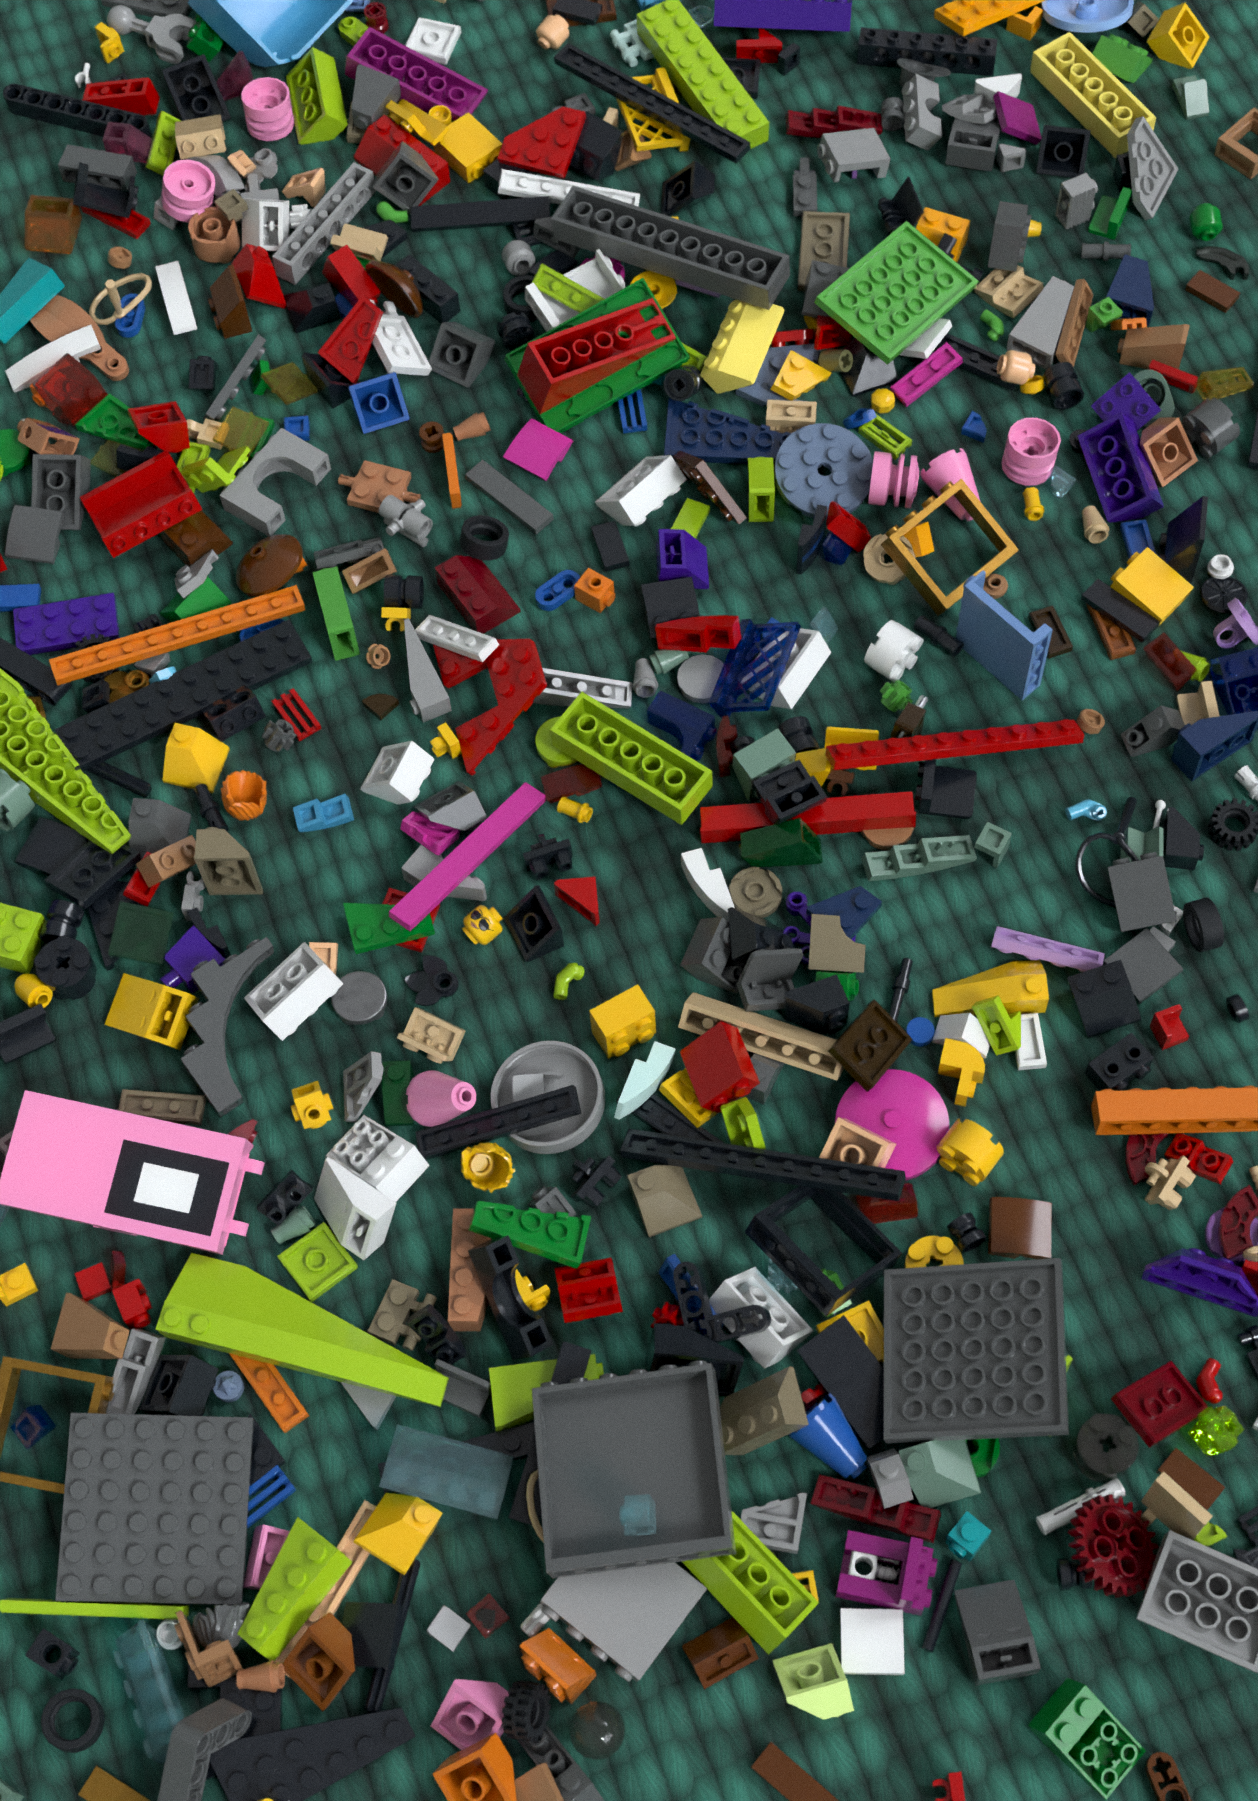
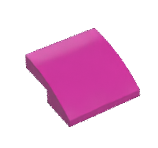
M531 418L512 441L503 458L547 481L557 461L562 462L573 440Z

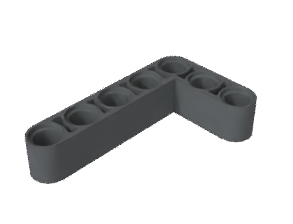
M222 1698L180 1720L170 1736L158 1801H201L210 1755L245 1734L252 1720L251 1711Z

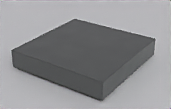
M1147 928L1103 962L1106 965L1118 960L1122 961L1135 1000L1139 1004L1183 972L1181 965Z

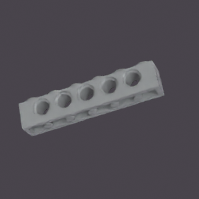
M353 162L272 256L276 276L294 285L299 282L329 247L333 234L339 235L343 225L348 224L376 192V189L373 188V171Z

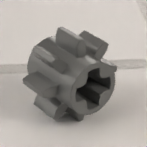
M279 719L276 723L270 720L262 734V737L265 738V745L269 749L278 752L282 748L288 751L294 743L293 739L296 737V734L293 733L292 725L285 720Z

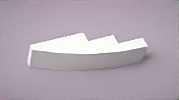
M175 261L155 266L174 335L196 330L197 326L179 262Z
M88 325L34 351L7 369L6 374L15 393L28 388L32 383L39 384L54 378L59 370L80 363L78 357L100 350L101 347L92 326Z

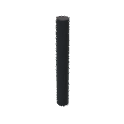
M950 1560L921 1648L924 1651L934 1652L962 1567V1563L959 1561Z

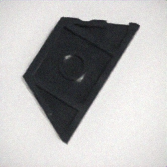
M117 881L88 907L107 971L112 970L115 967L114 963L125 953L127 955L130 954L139 942L144 941L153 933L146 907L123 896L124 890L129 883L127 881Z

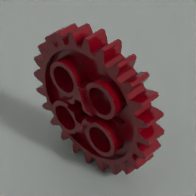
M1112 1494L1104 1497L1099 1495L1083 1502V1507L1075 1510L1077 1517L1070 1519V1522L1076 1528L1068 1530V1534L1075 1538V1541L1068 1543V1546L1076 1549L1077 1553L1072 1555L1071 1559L1080 1561L1081 1564L1078 1566L1077 1571L1085 1570L1087 1573L1084 1581L1094 1580L1095 1591L1104 1588L1105 1596L1114 1594L1115 1598L1128 1597L1146 1589L1145 1584L1148 1583L1153 1567L1151 1563H1154L1156 1555L1152 1554V1550L1159 1548L1157 1544L1151 1543L1150 1538L1156 1534L1155 1532L1147 1531L1146 1527L1150 1523L1149 1520L1142 1522L1140 1520L1142 1511L1133 1512V1503L1123 1504L1122 1496L1113 1498Z

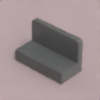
M437 1359L434 1364L436 1371L449 1378L443 1402L480 1418L492 1395L490 1382Z

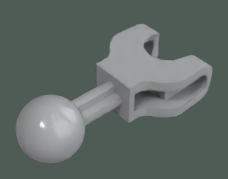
M124 5L114 6L107 15L109 28H114L119 35H126L132 31L146 35L148 46L156 50V54L161 60L172 64H179L184 57L182 47L177 41H189L190 38L187 34L194 24L196 25V21L181 14H170L165 17L155 15L151 22L148 23L137 19L133 11Z

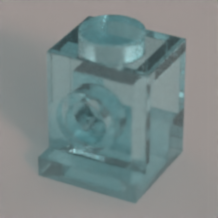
M650 1494L624 1496V1506H620L621 1525H624V1535L656 1534V1506Z

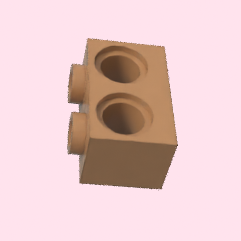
M193 835L147 856L136 864L148 888L196 864L194 859L196 841Z

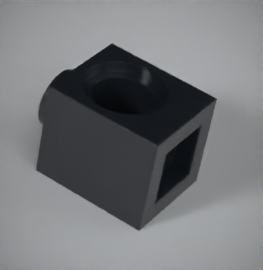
M43 1628L25 1656L62 1680L65 1675H70L77 1666V1657L80 1652ZM60 1648V1659L55 1663H50V1653Z

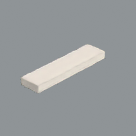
M429 615L415 629L420 640L483 662L499 646L498 641L494 637Z

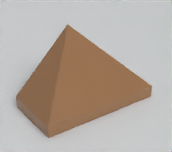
M629 130L625 131L615 166L617 171L652 158L650 150L636 151ZM641 135L639 137L640 142H646L644 136Z
M383 549L342 571L352 594L384 579L386 575H392L397 572L387 549Z

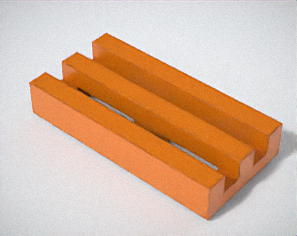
M1145 317L1116 319L1111 322V330L1147 327Z

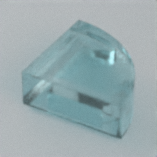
M1056 465L1052 471L1050 483L1053 494L1060 500L1073 487L1076 478Z

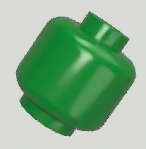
M1203 203L1198 205L1189 216L1192 235L1197 239L1211 241L1223 229L1220 210L1212 204Z

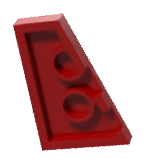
M362 295L318 351L323 358L353 384L358 382L383 315V311L364 295Z

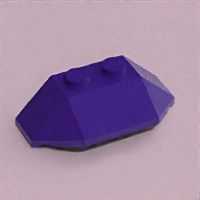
M1182 1248L1145 1266L1142 1280L1253 1317L1258 1315L1257 1294L1242 1268L1234 1265L1235 1263L1229 1259L1222 1257L1215 1259L1206 1256L1205 1252L1199 1249L1189 1248L1187 1250Z

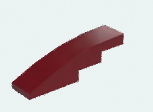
M839 105L835 112L813 108L810 114L788 110L785 116L786 134L822 138V134L868 128H874L878 135L883 131L881 113Z
M819 1475L811 1500L813 1506L894 1533L924 1539L923 1541L930 1543L934 1542L941 1518L939 1510L912 1504L909 1501L884 1509L876 1488Z

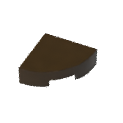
M375 694L362 700V704L379 720H382L399 705V700L388 694Z

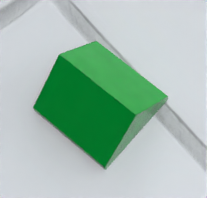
M207 576L204 583L185 598L178 592L160 612V615L170 622H175L222 608L232 603Z

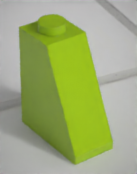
M748 458L749 522H774L775 485L773 458Z

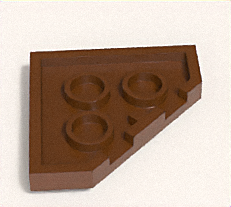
M679 451L673 456L683 475H687L705 499L709 498L720 509L719 512L728 522L733 521L740 524L747 518L703 459L683 451Z

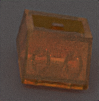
M30 195L25 211L26 250L72 254L82 221L79 207L73 204V198Z

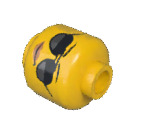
M479 905L464 917L463 924L465 926L462 930L475 945L478 943L487 945L502 932L503 928L500 921L503 918L493 906L488 909L484 905Z

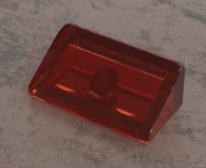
M1164 632L1143 648L1146 656L1177 691L1197 671Z
M912 1183L904 1184L899 1201L855 1195L858 1209L873 1224L916 1218L918 1216L917 1199Z

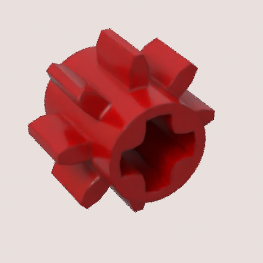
M665 1302L662 1309L656 1307L652 1314L655 1319L651 1324V1328L654 1327L655 1323L684 1326L680 1305H670L668 1302Z

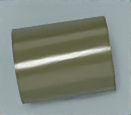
M823 350L819 355V366L830 372H848L853 365L852 353L849 350Z

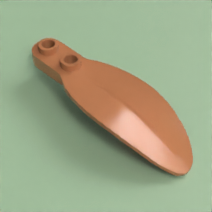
M55 295L30 319L32 325L49 342H53L71 332L91 325L102 351L100 353H95L97 351L78 358L89 360L93 366L110 380L120 381L128 375L129 366L126 359L105 342L104 336L96 322L73 301Z

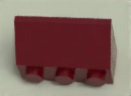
M455 555L435 567L437 584L472 630L484 634L521 612V609L482 560L472 558L471 556Z

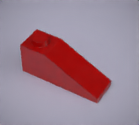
M146 77L89 83L86 85L82 100L141 115L156 114L160 96L150 78Z

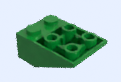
M1069 1678L1065 1679L1027 1725L1048 1749L1105 1800L1108 1799L1146 1751L1085 1684Z

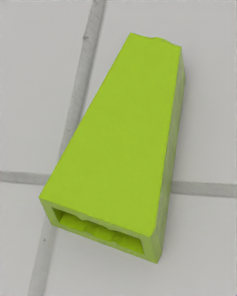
M591 1354L584 1378L595 1380L604 1374L603 1364L596 1363L595 1354ZM557 1359L489 1368L494 1421L497 1432L534 1420L532 1388H539L540 1384L551 1381Z

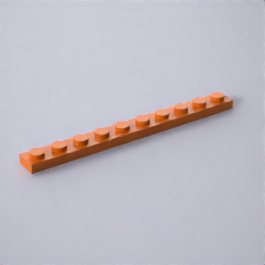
M295 585L49 659L58 686L305 611V605L298 587Z

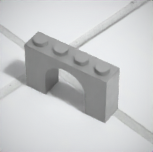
M281 428L269 438L268 443L261 451L255 453L251 462L238 472L234 481L224 487L220 494L224 510L265 535L272 536L284 523L285 516L280 504L258 491L262 480L273 473L286 471L292 472L317 486L331 470L328 454Z

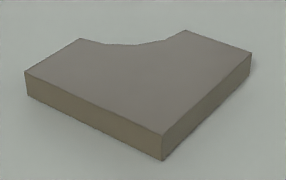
M812 914L808 969L864 973L866 945L856 943L846 936L841 927L840 916Z

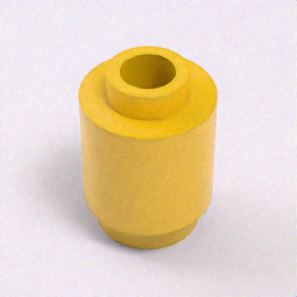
M22 974L16 979L14 984L16 995L30 1008L42 1004L43 1008H45L52 999V990L34 974Z

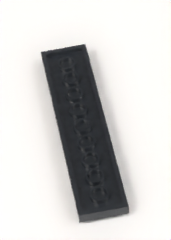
M288 619L173 673L169 679L160 682L156 681L54 730L79 765L75 767V770L81 769L85 771L173 729L175 723L184 724L201 716V709L243 685H246L251 691L258 689L312 663V657Z

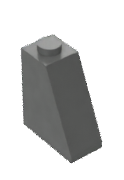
M361 64L357 66L352 101L354 126L367 130V127L384 114L388 115L389 111L385 106L391 100L396 103L401 97L399 79Z

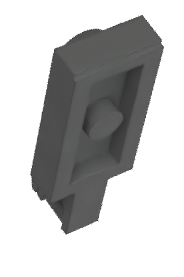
M800 158L799 170H794V216H803V211L817 212V179L815 170H809V158Z
M378 537L363 542L362 540H357L315 551L313 556L317 569L333 568L343 562L356 563L362 557H369L383 550L384 546L381 538Z

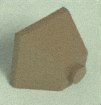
M654 1165L627 1175L628 1187L648 1237L702 1218L682 1167Z

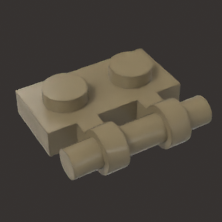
M392 1279L367 1331L368 1334L393 1345H396L400 1335L404 1336L406 1339L402 1347L413 1351L416 1343L420 1342L422 1338L412 1328L405 1325L411 1312L416 1313L428 1304L434 1306L437 1297L427 1293L423 1303L417 1302L416 1300L420 1294L418 1289Z

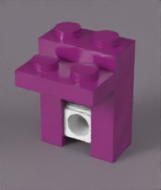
M848 1530L836 1597L887 1609H903V1612L921 1616L923 1608L930 1607L932 1589H928L927 1584L929 1576L935 1577L938 1559L932 1558L934 1548L924 1547V1539L911 1537L910 1542L906 1543ZM861 1561L867 1562L871 1566L872 1571L868 1575H861L855 1570V1564ZM877 1562L901 1567V1569H900V1568L898 1569V1571H899L898 1585L889 1584V1583H885V1582H880V1581L874 1580V1579H876V1578H880L881 1581H882L883 1579L887 1580V1582H888L889 1580H890V1581L893 1580V1583H895L896 1578H897V1575H898V1571L896 1572V1571L894 1570V1566H893L892 1568L888 1567V1565L885 1567V1566H882V1564L879 1565V1563H877Z

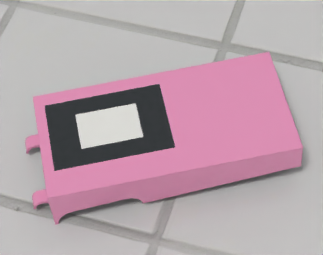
M25 1090L0 1177V1205L93 1225V1227L132 1236L141 1235L223 1255L229 1233L245 1237L249 1224L233 1220L245 1171L262 1175L265 1163L249 1158V1153L254 1145L246 1138Z

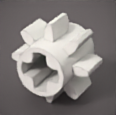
M307 204L292 206V211H289L290 229H296L312 211V209H308Z

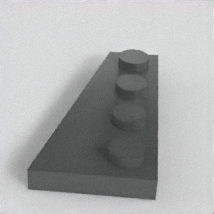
M259 334L257 335L203 419H221L227 410L223 406L228 398L230 400L234 399L240 390L236 385L241 378L246 381L253 370L250 364L254 359L259 361L266 349L262 346L266 339Z

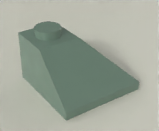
M933 1440L899 1450L910 1486L921 1506L933 1508L982 1493L965 1440Z

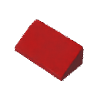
M835 501L830 502L826 522L827 529L857 552H860L872 538L866 525Z

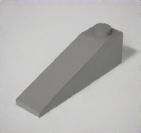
M408 618L404 620L412 695V700L409 701L414 715L419 714L424 723L448 713L452 709L449 696Z
M542 668L547 687L533 700V703L543 705L570 706L582 691L608 708H630L632 682Z

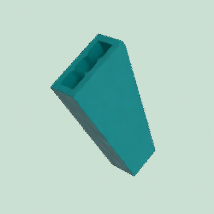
M28 258L1 292L0 342L5 344L65 287L52 268Z

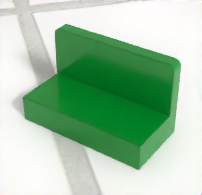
M1123 187L1118 199L1103 195L1090 223L1088 232L1115 240L1129 207L1132 189Z

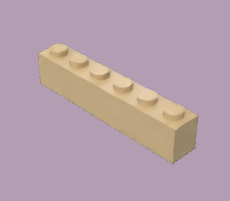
M694 992L684 1003L678 1028L703 1035L722 1021L738 1028L747 1051L836 1081L844 1070L839 1062L828 1052L837 1041L836 1039L751 1011L745 1012V1009Z

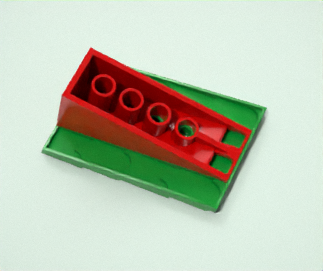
M641 278L506 354L504 360L511 369L513 376L540 423L561 434L584 422L590 416L610 407L616 401L653 383L654 380L688 362L690 356L644 278Z

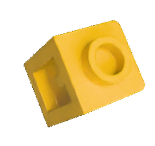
M26 1263L0 1275V1300L6 1307L39 1291Z
M516 1269L515 1280L521 1298L530 1310H540L550 1299L548 1285L546 1284L534 1291L529 1278L526 1275L522 1277Z

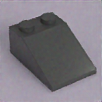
M33 454L31 507L62 511L65 518L61 530H81L85 506L80 497L89 492L91 460L82 455Z

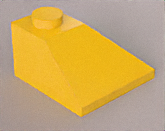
M175 723L166 744L163 782L190 789H196L195 786L199 784H206L209 792L213 794L229 753V746L200 728Z
M385 1493L353 1543L405 1575L436 1528L443 1513L417 1496Z

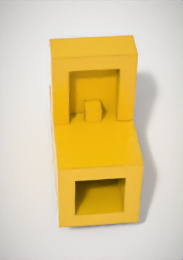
M945 1038L938 1074L960 1079L954 1104L965 1107L967 1098L974 1097L976 1083L982 1084L985 1073L984 1060L979 1051L972 1045Z

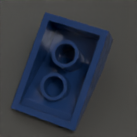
M1258 711L1198 720L1192 725L1190 723L1186 724L1178 732L1179 736L1174 745L1171 760L1191 782L1253 740L1258 728Z

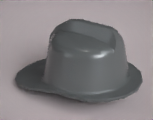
M900 58L897 60V64L901 67L899 83L902 87L915 74L934 81L936 77L948 76L951 73L949 69L923 64L912 59Z

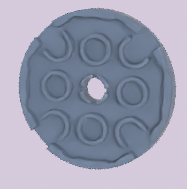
M811 424L796 430L782 443L775 460L774 479L777 489L789 506L792 505L803 512L802 515L814 518L817 505L827 506L828 516L829 504L832 501H835L846 511L852 513L860 507V504L870 492L873 460L866 445L853 432L833 424ZM823 465L831 471V474L822 476L818 473L817 469Z

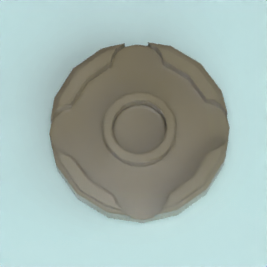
M750 867L741 870L734 875L729 886V893L734 907L760 918L768 917L775 912L782 900L780 880L773 872L767 869L765 871L760 869V867Z

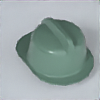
M1149 369L1137 373L1134 378L1138 380L1143 389L1161 409L1144 426L1148 427L1160 417H1172L1174 401L1163 375Z

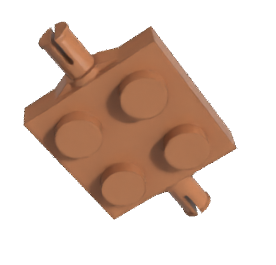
M364 460L359 473L354 478L340 474L338 484L351 487L347 497L348 505L379 513L382 501L388 495H393L403 502L412 503L421 498L420 494L407 491L411 480V472Z

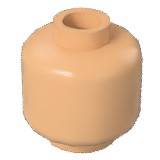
M555 14V16L548 15L536 29V35L539 38L537 42L542 48L557 50L561 47L569 36V25L566 20Z
M1009 350L1000 356L997 363V374H1000V378L1004 382L1023 385L1035 373V364L1032 363V357L1028 353Z

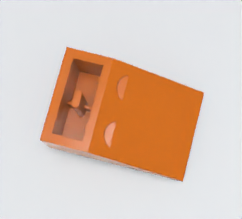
M550 1628L522 1642L520 1645L523 1653L521 1659L524 1661L525 1669L538 1681L543 1677L549 1692L561 1703L566 1699L572 1704L597 1676L595 1670Z

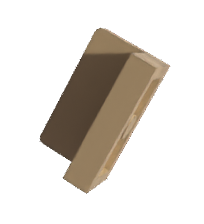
M344 224L340 236L333 234L330 244L336 251L347 244L356 257L369 261H381L388 237L382 233Z
M1212 681L1201 682L1197 693L1177 695L1176 700L1179 713L1185 725L1188 723L1192 725L1200 719L1219 717Z

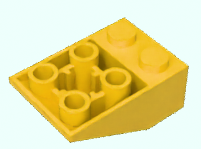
M123 973L104 1025L181 1050L189 1028L186 1015L189 1014V1009L198 1003L199 998L166 985Z

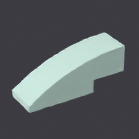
M654 1041L646 1062L635 1059L619 1098L614 1118L620 1120L646 1102L657 1090L672 1064L676 1048Z

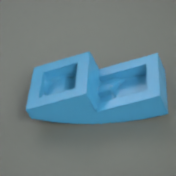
M346 794L324 802L314 799L293 807L299 832L326 829L354 820L350 800Z

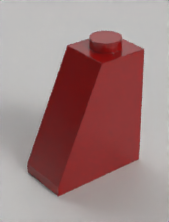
M347 244L327 257L322 274L353 307L362 295L369 300H374L375 305L378 303L377 300L381 291Z

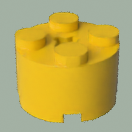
M960 1118L955 1121L937 1145V1152L941 1157L939 1160L940 1165L950 1172L955 1170L972 1186H977L979 1182L985 1180L1003 1156L1004 1149L1000 1142L995 1145L990 1140L993 1135L984 1127L969 1119H965L961 1123Z

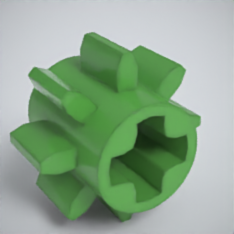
M896 680L894 683L887 681L880 690L883 694L881 703L893 712H897L898 709L902 710L908 702H913L910 698L912 690L900 680Z

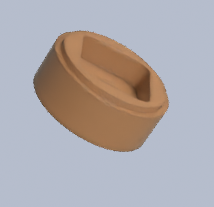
M114 247L109 250L107 260L112 266L124 269L131 265L132 254L123 247Z
M1092 709L1082 710L1077 718V724L1080 729L1089 734H1098L1105 724L1102 715Z

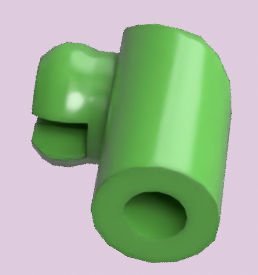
M381 201L377 204V214L384 221L391 219L395 223L408 222L407 210L395 211L386 201Z
M986 309L981 314L980 320L991 327L987 332V336L995 342L998 341L1000 336H1003L1004 324L1000 318Z

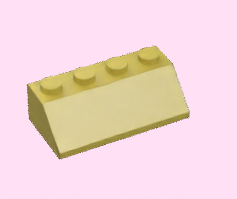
M737 299L730 303L727 314L720 325V330L712 343L711 351L704 362V367L700 374L717 394L754 385L785 311L781 306L773 304L770 310Z

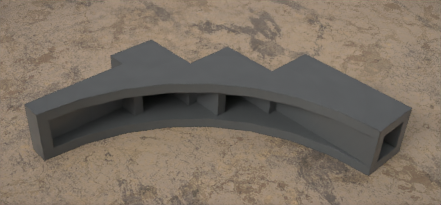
M267 937L262 940L256 939L246 946V951L240 955L233 954L223 961V966L221 967L215 959L209 962L205 960L196 965L193 969L194 972L191 973L193 982L207 1002L195 1004L189 1009V1014L186 1015L188 1024L198 1036L202 1045L198 1046L195 1044L189 1047L183 1053L184 1056L181 1058V1061L220 1118L244 1103L238 1088L231 1078L227 1065L225 1050L226 1026L233 1001L244 981L259 964L274 953L273 945Z

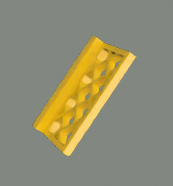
M665 67L656 68L655 75L631 77L642 84H652L653 90L679 103ZM616 98L630 136L634 141L636 151L676 146L679 152L688 151L690 138L654 120V118L640 113L639 110L626 106L627 103ZM636 118L645 123L641 127L633 123V120ZM651 125L659 130L655 134L646 128ZM665 132L673 138L665 139L661 137V134ZM644 135L650 138L651 141L640 142L639 137Z

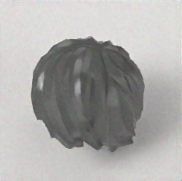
M237 1602L234 1606L219 1604L214 1606V1612L206 1608L207 1615L197 1613L192 1624V1632L196 1641L206 1648L213 1642L228 1639L231 1646L235 1648L242 1639L237 1633L249 1612V1603Z

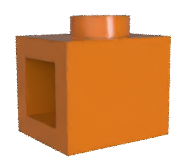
M590 568L584 572L574 585L575 600L599 613L606 606L609 607L616 596L614 581Z

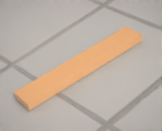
M364 1500L337 1546V1549L352 1561L351 1565L277 1657L276 1663L284 1662L308 1627L329 1612L334 1615L370 1554L353 1543V1541L375 1510V1505Z

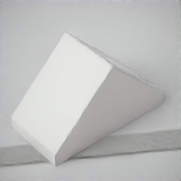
M1013 74L976 79L974 94H984L985 104L994 103L993 95L997 91L1016 98L1020 93L1022 75Z
M971 1013L940 1016L932 1042L944 1046L945 1038L962 1041L972 1045L979 1051L982 1058L986 1059L990 1043L976 1017Z

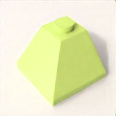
M832 1643L773 1660V1665L787 1703L823 1720L839 1717L854 1711L847 1678Z

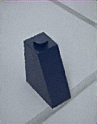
M1124 255L1106 298L1109 297L1123 311L1120 318L1145 317L1149 327L1154 303L1148 261Z

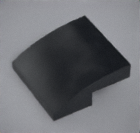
M40 817L14 863L38 875L41 872L49 876L83 847L89 839L78 833L75 829Z

